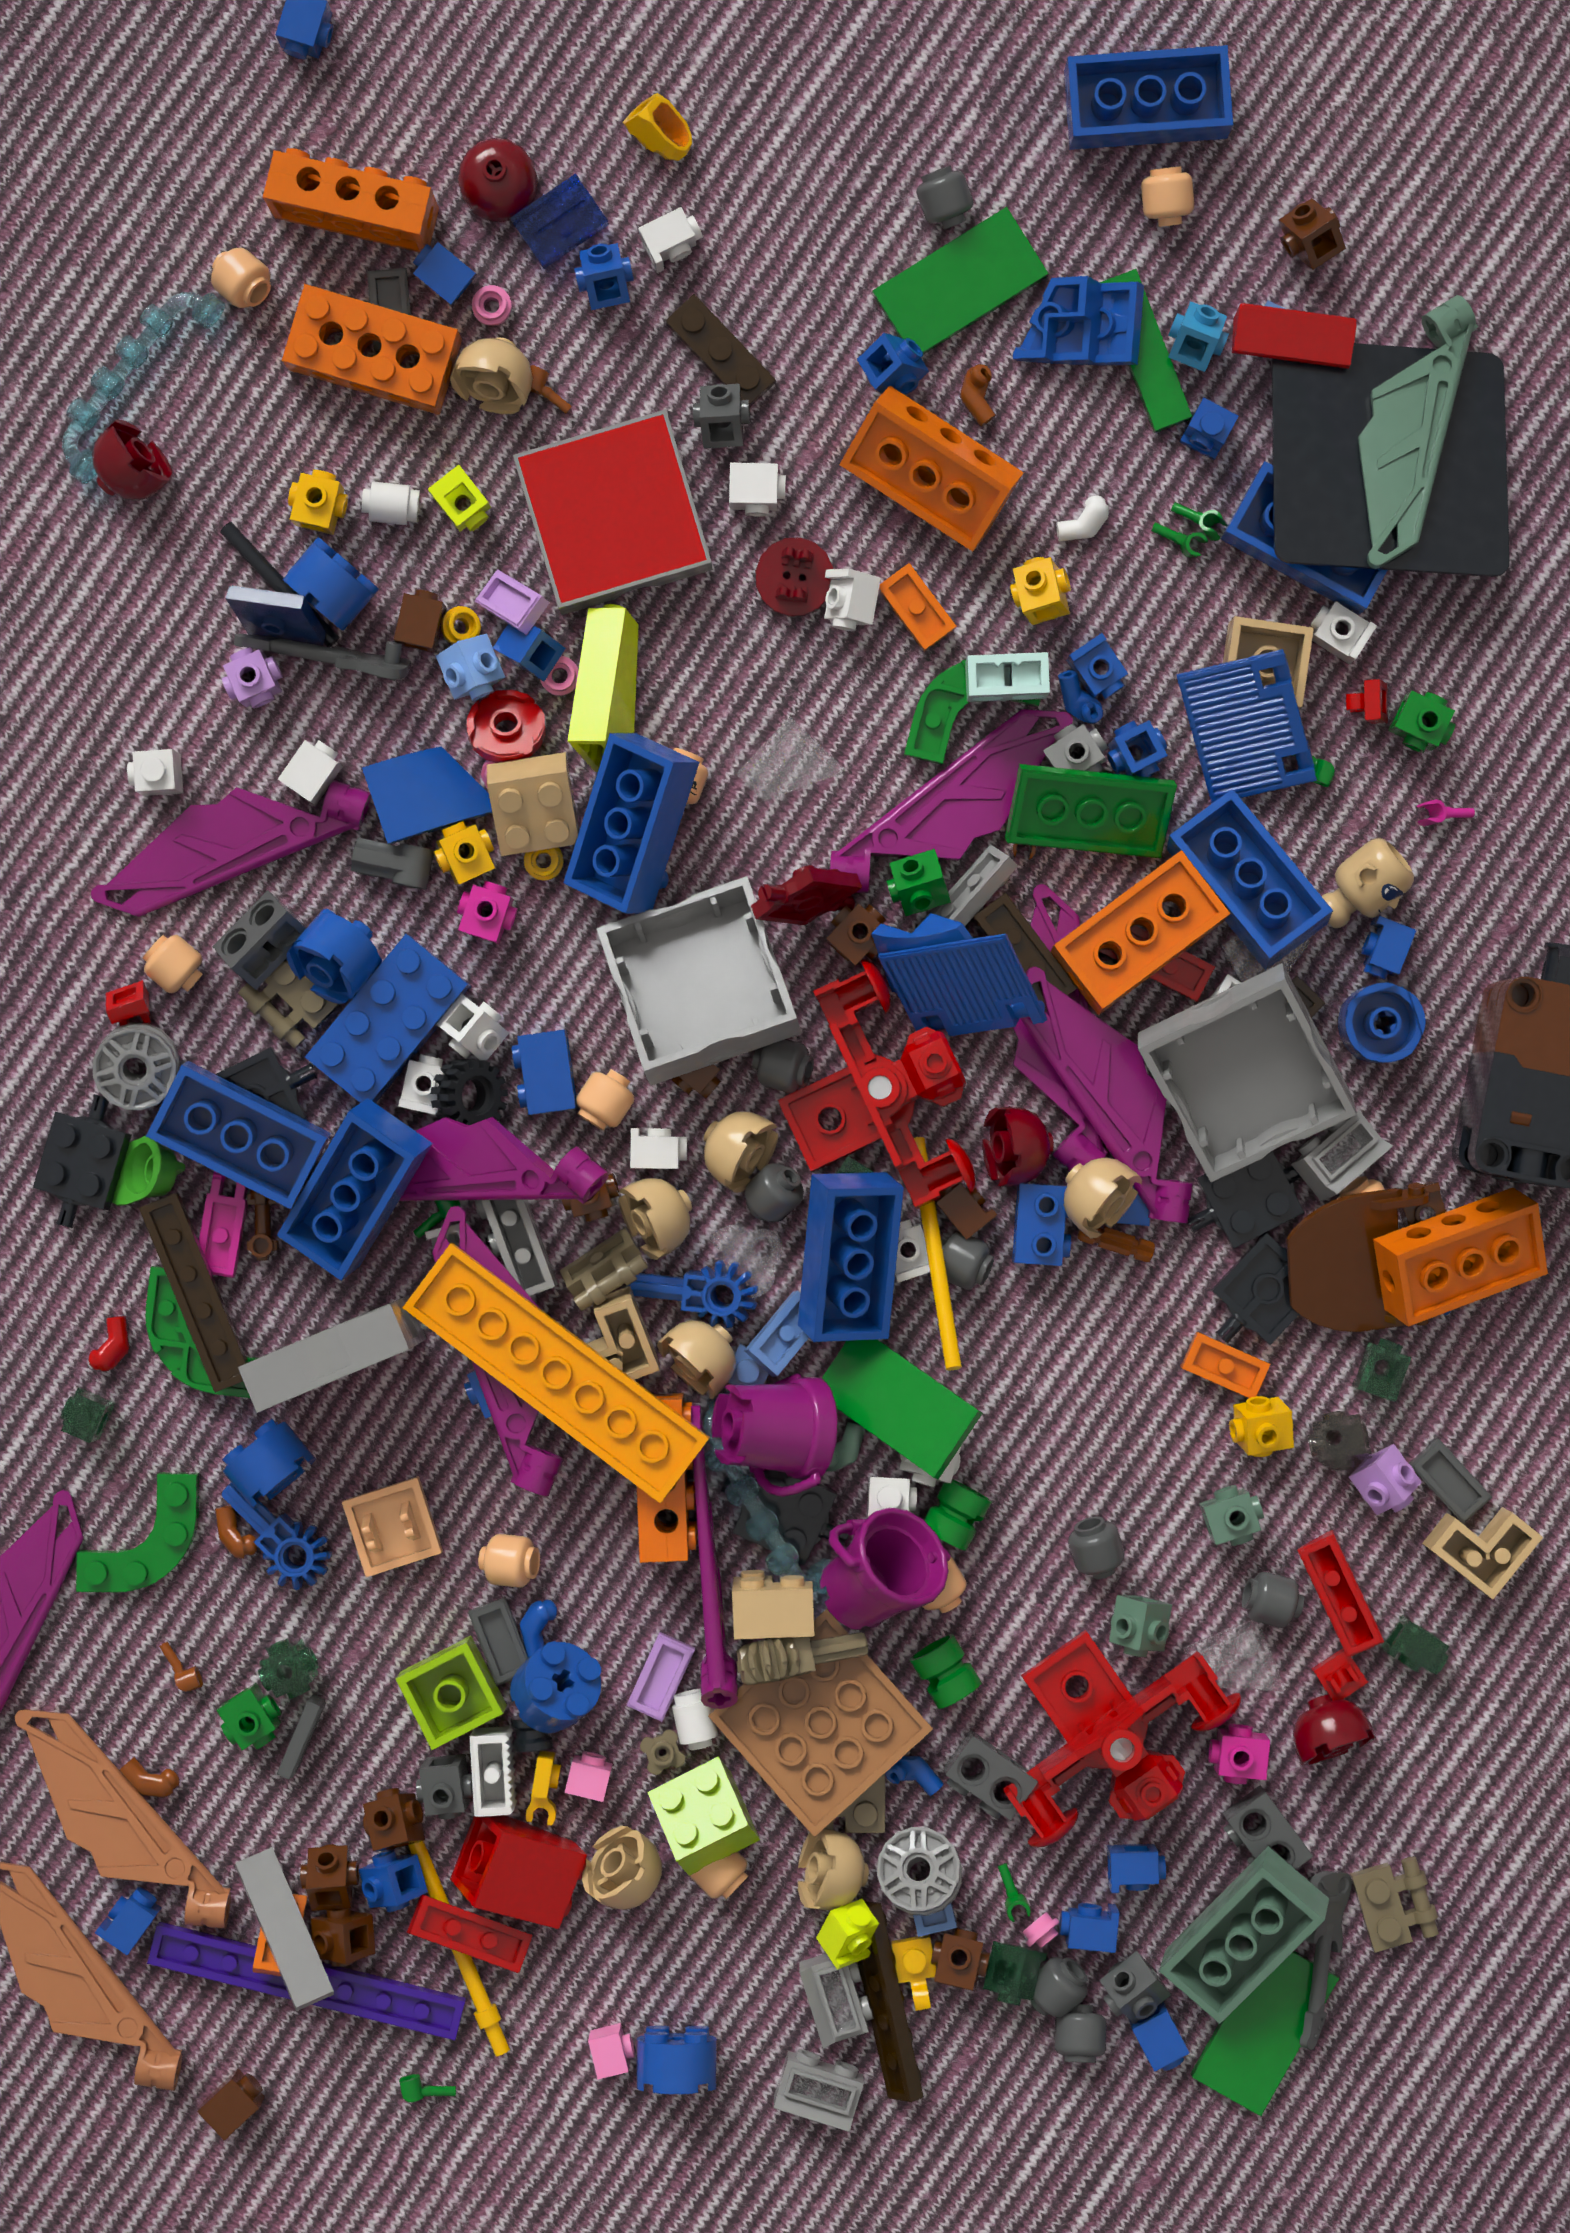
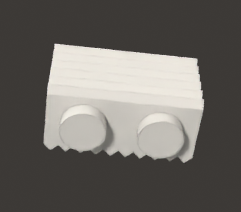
M509 1726L473 1729L469 1736L474 1816L510 1815L517 1804L515 1799L517 1793L514 1791L516 1788L514 1783L516 1779L514 1772L516 1769L513 1768L515 1761L513 1760V1737L511 1736L513 1729Z

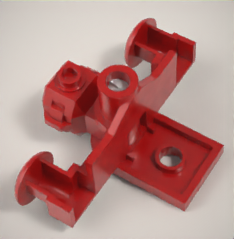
M1086 1630L1071 1639L1021 1675L1067 1741V1744L1026 1772L1036 1779L1038 1783L1025 1801L1023 1800L1019 1803L1017 1800L1018 1791L1014 1783H1010L1003 1788L1006 1796L1020 1816L1023 1817L1025 1815L1036 1830L1028 1840V1844L1038 1848L1051 1845L1063 1838L1074 1827L1078 1819L1077 1808H1071L1062 1812L1051 1796L1061 1790L1059 1787L1061 1784L1085 1767L1111 1769V1791L1108 1801L1120 1818L1133 1819L1138 1822L1149 1820L1179 1798L1183 1791L1182 1782L1185 1771L1173 1754H1160L1157 1751L1144 1748L1143 1742L1147 1734L1148 1723L1174 1704L1180 1706L1189 1700L1199 1714L1191 1724V1728L1198 1732L1209 1731L1221 1726L1236 1713L1241 1704V1694L1234 1693L1226 1697L1215 1681L1218 1677L1204 1657L1197 1651L1132 1697ZM1075 1675L1083 1676L1087 1680V1690L1079 1697L1070 1696L1066 1692L1068 1679Z

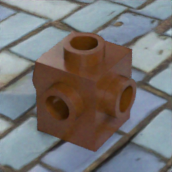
M1312 198L1305 203L1297 205L1291 212L1278 219L1284 234L1280 237L1283 248L1291 258L1297 256L1312 270L1346 249L1339 229L1340 222L1335 212L1330 207L1323 208Z
M858 903L853 910L846 905L830 922L836 928L825 939V942L850 965L855 967L865 955L872 960L878 954L871 933L880 924H883L886 919L870 904L864 909ZM853 927H862L865 931V938H855L852 934Z
M612 1173L608 1175L606 1182L592 1200L584 1204L577 1199L561 1200L566 1211L572 1210L574 1218L584 1215L585 1221L589 1222L609 1216L607 1208L617 1205L615 1197L620 1196L615 1175Z
M392 1788L376 1793L377 1800L363 1804L365 1813L363 1826L366 1834L370 1837L373 1851L394 1850L425 1840L422 1827L423 1809L418 1800H416L415 1793L400 1794L399 1788Z
M328 1844L322 1847L308 1848L307 1864L301 1865L300 1880L302 1889H306L312 1911L348 1909L352 1907L353 1885H359L358 1861L351 1860L348 1845Z
M348 1908L326 1910V1914L311 1918L312 1941L320 1959L331 1961L332 1966H348L356 1960L376 1954L373 1914L351 1911Z
M955 1928L954 1935L944 1933L943 1942L935 1941L931 1964L937 1965L934 1982L976 1991L978 1977H986L991 1953L984 1952L985 1943L977 1941L978 1933ZM963 1951L967 1955V1961L964 1965L957 1966L955 1956Z

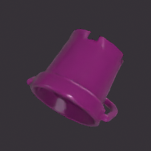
M795 1373L773 1384L726 1385L725 1388L730 1393L718 1395L712 1415V1438H722L724 1449H714L719 1461L726 1465L748 1466L749 1471L754 1473L757 1483L767 1493L781 1497L798 1494L819 1485L821 1477L832 1462L838 1430L835 1399L831 1388L824 1379L801 1377L800 1374ZM763 1470L785 1472L788 1477L803 1481L784 1487L773 1485L766 1479Z
M889 1507L873 1512L867 1519L848 1520L845 1524L837 1525L829 1532V1544L838 1556L823 1569L820 1587L821 1589L825 1586L827 1588L830 1598L825 1601V1605L828 1611L838 1622L851 1629L860 1630L864 1626L871 1627L870 1629L875 1628L902 1611H910L933 1602L945 1589L949 1573L947 1561L950 1560L951 1555L942 1546L938 1535L923 1519L907 1510ZM846 1533L854 1535L853 1541L844 1548L839 1541V1536Z

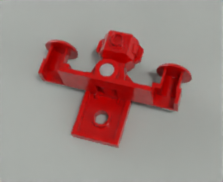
M862 959L860 961L865 971L842 982H839L837 979L813 991L848 1067L777 1100L810 1171L814 1172L883 1140L916 1209L941 1198L940 1192L965 1181L970 1193H972L975 1189L976 1177L971 1160L965 1150L956 1141L948 1138L945 1140L950 1151L925 1162L909 1129L917 1099L920 1098L945 1107L962 1098L966 1079L944 1033L927 1026L908 1036L907 1044L900 1060L893 1062L890 1059L873 1053L855 1013L880 1001L886 1014L890 1009L891 998L887 983L881 972L870 961ZM829 1108L838 1110L842 1117L839 1127L831 1131L823 1129L819 1123L821 1113Z

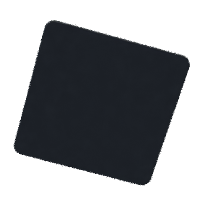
M1354 343L1349 369L1271 358L1274 552L1281 561L1289 564L1374 569L1369 567L1367 563V555L1372 549L1358 445L1359 435L1372 419L1370 394L1374 388L1436 349ZM1467 351L1419 543L1382 567L1377 568L1379 570L1498 577L1507 571L1510 557L1504 366L1498 356L1492 353ZM1396 526L1379 549V552L1388 554L1397 548Z

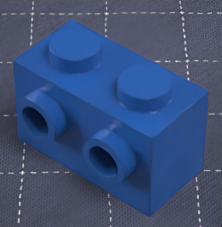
M1033 1183L1017 1185L1012 1262L1062 1266L1063 1258L1070 1257L1071 1234H1064L1065 1218H1069L1064 1208V1193L1067 1186Z

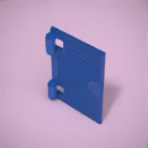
M1283 649L1177 674V680L1211 804L1231 789L1240 798L1317 781L1312 754L1304 731L1288 661ZM1272 668L1275 683L1263 686L1260 670ZM1295 755L1298 770L1286 772L1282 757Z
M1006 933L880 953L878 955L916 1031L927 1026L933 1030L946 1029L949 1036L1016 1027L1019 1018L1030 1017L1033 1024L1044 1023L1048 1019L1044 1012L1045 1005L1043 1001L1038 1000Z

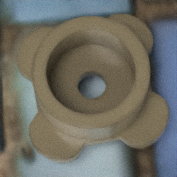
M667 1729L663 1734L656 1735L653 1738L645 1737L641 1741L640 1749L647 1755L649 1761L647 1769L651 1774L659 1775L663 1769L671 1766L679 1768L684 1764L685 1755L679 1751L678 1735L675 1731ZM665 1749L666 1755L661 1756L659 1750Z

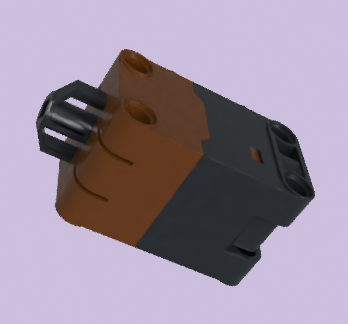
M1547 942L1544 945V948L1548 950L1543 963L1541 979L1516 977L1493 982L1484 989L1452 1148V1159L1459 1169L1488 1175L1494 1179L1520 1184L1528 1183L1545 1187L1570 1189V1181L1567 1182L1570 1179V945ZM1467 1146V1157L1469 1159L1470 1164L1465 1159V1149Z

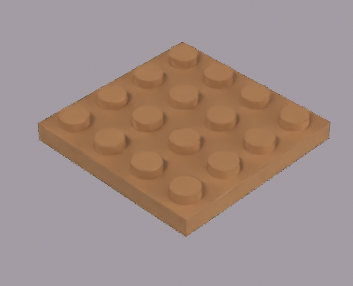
M826 1609L814 1620L815 1636L810 1637V1641L847 1635L849 1633ZM868 1655L815 1665L816 1671L810 1674L794 1676L793 1678L757 1685H747L744 1683L738 1688L736 1704L724 1709H715L708 1716L813 1837L817 1836L933 1730L930 1724Z

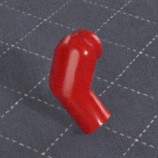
M126 1316L106 1318L108 1339L98 1350H92L89 1354V1365L94 1370L106 1372L114 1369L128 1353L129 1340Z

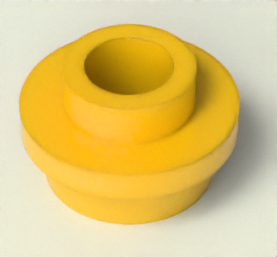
M457 606L445 613L441 621V630L445 639L449 643L454 644L457 641L479 636L481 623L473 610L468 607ZM456 620H460L465 624L466 630L464 634H460L455 630L454 623Z
M558 847L525 852V869L537 880H551L563 868L564 858ZM539 855H550L551 864L549 867H538L537 858Z

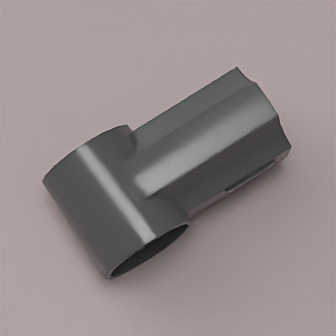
M357 838L351 859V871L372 877L391 879L392 883L427 890L434 850L402 843L396 846Z

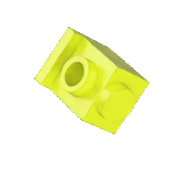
M457 465L428 488L433 499L460 532L466 527L470 532L474 531L489 518L485 513L491 508L489 502L460 465ZM461 498H467L471 502L470 507L465 511L458 510L456 507L457 501Z
M861 1898L831 1910L816 1939L838 1970L869 1957L871 1952L868 1947L872 1943L871 1938L879 1922Z

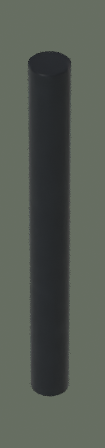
M232 522L227 523L221 529L220 533L274 591L299 595L282 580L284 577ZM312 608L326 632L324 644L327 647H332L340 637Z

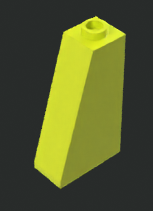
M607 604L603 608H588L568 734V742L594 772H598L609 734L634 733L639 625L626 608L615 604Z

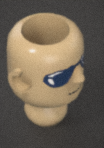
M1382 838L1368 841L1337 868L1335 880L1339 888L1332 893L1322 895V898L1333 910L1329 924L1333 928L1345 926L1350 920L1351 914L1356 910L1368 918H1374L1388 906L1395 909L1400 897L1411 888L1414 882V874L1406 860L1388 841Z

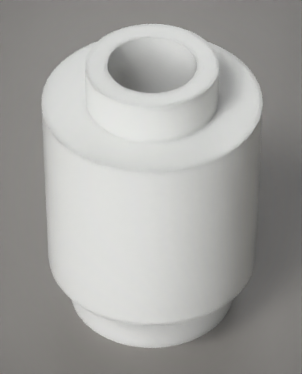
M372 481L371 489H363L361 511L362 513H369L370 522L407 525V522H417L420 490H411L410 485Z
M701 1688L674 1695L675 1705L672 1706L680 1744H688L689 1750L703 1749L713 1745L711 1739L719 1734L717 1726L708 1717L713 1712V1708L704 1706L701 1702Z

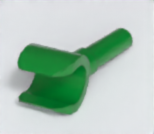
M1174 502L1171 508L1172 512L1200 525L1206 537L1211 541L1220 540L1218 533L1211 528L1212 525L1219 523L1227 527L1225 520L1217 510H1208L1201 513L1177 502Z
M1156 522L1151 530L1180 545L1182 553L1189 558L1202 555L1190 548V540L1192 538L1200 543H1208V539L1203 533L1195 532L1185 535Z
M1312 756L1317 781L1313 782L1323 787H1329L1334 776L1333 765L1329 761Z
M434 1200L439 1211L432 1214L413 1231L414 1234L421 1238L425 1232L446 1218L451 1207H461L459 1200Z
M1007 1863L998 1865L1006 1889L1005 1909L1007 1916L1012 1922H1015L1011 1910L1016 1905H1023L1029 1917L1031 1911L1028 1900L1023 1894L1018 1893Z
M419 2074L406 2075L399 2079L402 2097L407 2102H416L430 2096H456V2086H422Z

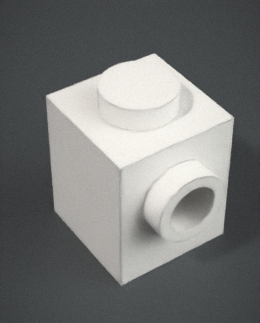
M730 463V509L745 510V515L754 517L768 516L769 510L777 511V499H785L786 475H778V464Z
M304 740L278 780L314 805H317L343 766L334 760L338 753L318 740L315 746Z
M173 749L132 752L133 762H128L127 776L129 785L135 786V792L143 796L183 793L180 753Z
M869 1477L867 1517L873 1512L889 1507L916 1511L917 1487H910V1479Z

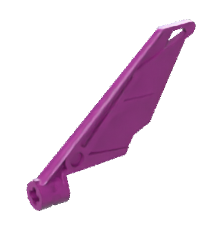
M1019 710L839 851H831L830 869L857 874L862 889L855 893H868L871 856L905 858L935 849L938 860L959 861L974 839L1000 831L1010 813L1019 764L1039 766L1046 756L1043 750L1051 746L1055 741L1054 735L1072 724L1073 718L1071 714L1057 711ZM1039 718L1055 719L1058 724L1056 727L1027 736Z
M333 780L325 796L321 815L318 816L236 787L218 804L190 805L107 885L95 886L91 891V898L100 904L141 917L348 830L355 829L359 831L367 816L372 796L368 791L357 787L352 788L348 784ZM140 889L123 904L108 899V890Z
M1039 884L1035 886L1032 892V898L1036 905L1030 925L1049 951H1051L1053 945L1080 926V919L1050 888L1044 884ZM1049 898L1060 908L1056 930L1042 902L1043 899ZM1078 989L1068 995L1089 1011L1088 1002ZM1019 1018L1016 1027H1012L1018 1039L1012 1066L1077 1126L1055 1149L1052 1156L1063 1166L1068 1167L1069 1171L1079 1163L1084 1166L1091 1160L1104 1158L1108 1152L1103 1148L1101 1138L1021 1018Z
M1034 966L1029 968L1026 975L1031 985L1039 981L1047 1010L1045 1014L1048 1019L1044 1023L1033 1024L1030 1017L1021 1018L1022 1022L1113 1158L1130 1167L1141 1177V1184L1135 1182L1133 1187L1149 1210L1148 1218L1188 1223L1189 1200H1191L1193 1183L1157 1178L1167 1099L1163 1096L1156 1081L1147 1074L1138 1046L1046 980L1045 972L1042 969Z
M445 1117L416 1130L417 1133L433 1144L399 1201L577 1199L584 1204L604 1185L609 1173L596 1161H592V1158L577 1146L571 1149L557 1164L555 1170H553L493 1117L470 1126Z
M460 1206L451 1207L448 1210L432 1251L435 1263L450 1244L446 1235L451 1222L459 1221L460 1249L539 1308L466 1223V1212ZM471 1360L513 1474L511 1482L535 1494L549 1496L555 1481L554 1477L558 1474L563 1458L550 1451L527 1444L539 1411Z
M701 1405L691 1406V1423L703 1432ZM703 1447L693 1460L706 1656L700 1665L701 1702L709 1708L724 1709L736 1704L738 1699L737 1664L726 1652L721 1575L717 1563L713 1510L709 1497L705 1451Z
M63 1489L57 1492L53 1497V1506L0 1556V1713L84 1540L73 1497L68 1490ZM60 1505L68 1506L72 1522L56 1539Z

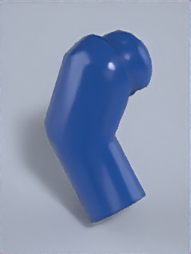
M1068 670L1060 673L1058 678L1066 711L1089 724L1099 722L1103 717L1102 705L1096 698L1081 690L1077 671Z
M547 1599L542 1602L538 1600L532 1603L520 1621V1630L528 1658L545 1645L542 1630L549 1620H554L557 1616V1607L551 1600Z
M903 1756L885 1773L887 1780L893 1784H899L900 1781L916 1780L928 1796L935 1794L944 1785L941 1779L920 1756Z

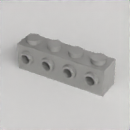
M474 1200L481 1219L488 1218L493 1233L488 1234V1239L496 1257L502 1256L506 1269L527 1294L532 1296L556 1287L558 1282L528 1200Z

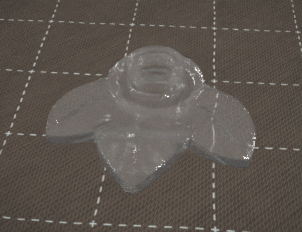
M732 1224L718 1229L710 1236L712 1244L723 1252L719 1260H723L727 1272L733 1262H738L740 1264L737 1273L739 1276L746 1271L752 1273V1277L745 1284L746 1286H758L759 1291L750 1295L753 1299L765 1294L771 1288L775 1280L774 1265L780 1260L783 1253L782 1241L775 1232L769 1229H758L752 1232L743 1225ZM760 1241H766L771 1246V1252L766 1256H761L756 1252V1244Z

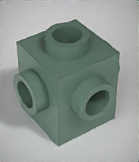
M1236 1485L1227 1486L1213 1492L1215 1498L1199 1503L1210 1539L1215 1545L1230 1541L1231 1546L1244 1544L1254 1539L1252 1533L1261 1531L1258 1521L1264 1518L1261 1504L1257 1495L1250 1497L1249 1492L1244 1488L1238 1490ZM1238 1511L1237 1517L1229 1520L1231 1513Z
M1117 1595L1114 1614L1111 1619L1109 1642L1124 1646L1123 1653L1138 1657H1147L1148 1651H1164L1169 1635L1172 1604L1145 1596Z

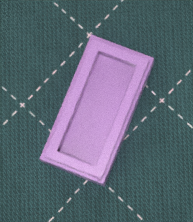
M498 569L475 600L483 609L525 635L529 633L550 604L543 596Z
M659 1632L626 1706L663 1722L693 1656L695 1647Z

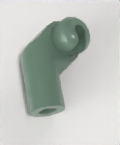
M847 1422L842 1441L836 1443L832 1462L827 1469L828 1472L842 1469L857 1460L865 1428L859 1424Z

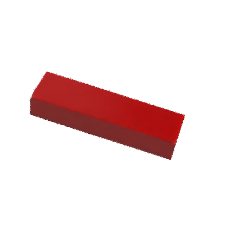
M1242 303L1239 305L1233 318L1232 353L1349 369L1356 335L1357 319Z
M1334 1531L1326 1532L1298 1548L1297 1551L1347 1657L1349 1658L1383 1643L1384 1637Z

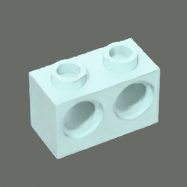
M1048 652L967 656L965 661L967 702L1047 699L1050 693Z

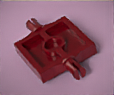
M808 865L795 870L792 873V878L782 885L772 886L763 884V886H760L758 890L760 899L753 903L751 908L756 920L805 926L829 911H841L846 905L853 910L855 900L851 895L862 889V885L858 875L855 873L841 872L838 869L815 868L813 865Z

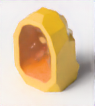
M655 93L639 104L623 121L628 132L634 135L646 149L657 152L667 160L679 161L687 155L691 148L692 134L687 122L672 103L658 93Z

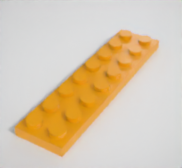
M454 1243L449 1244L402 1307L660 1504L710 1439L708 1435Z

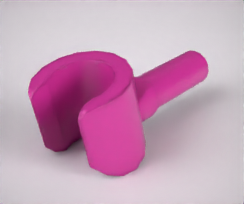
M1438 799L1417 805V808L1424 807L1429 812V818L1418 821V824L1424 827L1443 822L1445 819L1473 818L1475 815L1474 808L1446 807Z

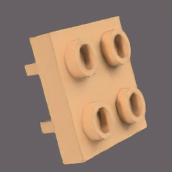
M419 1476L342 1501L366 1577L443 1552Z

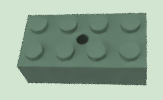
M1268 1846L1166 1948L1159 1972L1220 2024L1325 1921L1329 1898Z

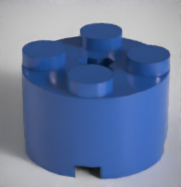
M319 537L308 547L282 579L299 595H304L311 605L342 631L352 623L379 590L377 586L360 574L355 567Z
M323 909L293 943L286 956L291 970L299 980L305 975L314 983L310 989L321 998L337 1004H344L349 998L351 1000L382 963L376 947L370 940L373 934L368 926L357 920L351 923L329 909Z
M1377 983L1356 990L1341 1005L1338 1017V1031L1346 1049L1357 1059L1369 1063H1389L1407 1057L1417 1047L1426 1026L1425 1013L1418 998L1405 988L1392 983ZM1377 1014H1379L1380 1018L1387 1017L1389 1020V1025L1384 1026V1034L1381 1029H1375L1374 1022L1378 1020Z
M273 1419L269 1420L254 1433L257 1439L248 1447L237 1446L222 1459L227 1465L223 1473L253 1510L262 1506L258 1502V1498L266 1495L271 1500L305 1472L301 1467L305 1460L311 1465L316 1460L286 1421L278 1424Z
M555 1641L547 1643L528 1658L513 1676L510 1695L512 1702L515 1701L520 1712L518 1715L529 1727L543 1733H555L573 1726L593 1709L599 1699L601 1692V1666L595 1658L576 1645Z
M668 2026L646 2027V2033L637 2038L638 2090L644 2091L645 2084L653 2085V2093L694 2094L698 2093V2085L708 2084V2091L716 2089L717 2038L709 2035V2027L687 2026L685 2027V2033H669Z

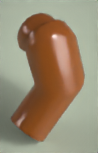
M984 364L975 365L966 372L960 393L961 401L980 427L990 422L996 416L985 400L988 384L992 379V372Z
M231 1505L215 1508L218 1535L222 1544L235 1558L244 1559L246 1555H254L257 1552V1545L254 1543L256 1538L251 1534L241 1536L238 1531L235 1509Z
M135 1757L119 1770L134 1788L144 1796L165 1798L173 1794V1789L178 1787L180 1783L178 1775L173 1770L165 1769L160 1775L149 1774Z

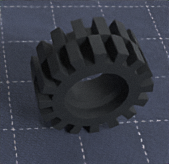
M461 1059L450 1061L451 1065H444L440 1068L443 1074H436L433 1081L439 1083V1086L431 1087L430 1093L437 1094V1100L431 1101L432 1108H440V1111L435 1114L438 1120L447 1117L470 1126L491 1117L497 1121L501 1119L502 1115L497 1110L506 1109L507 1103L501 1102V1096H508V1090L500 1088V1085L506 1083L504 1076H496L500 1071L496 1066H490V1062L485 1060ZM468 1080L474 1083L477 1092L476 1102L471 1110H466L462 1102V1089Z

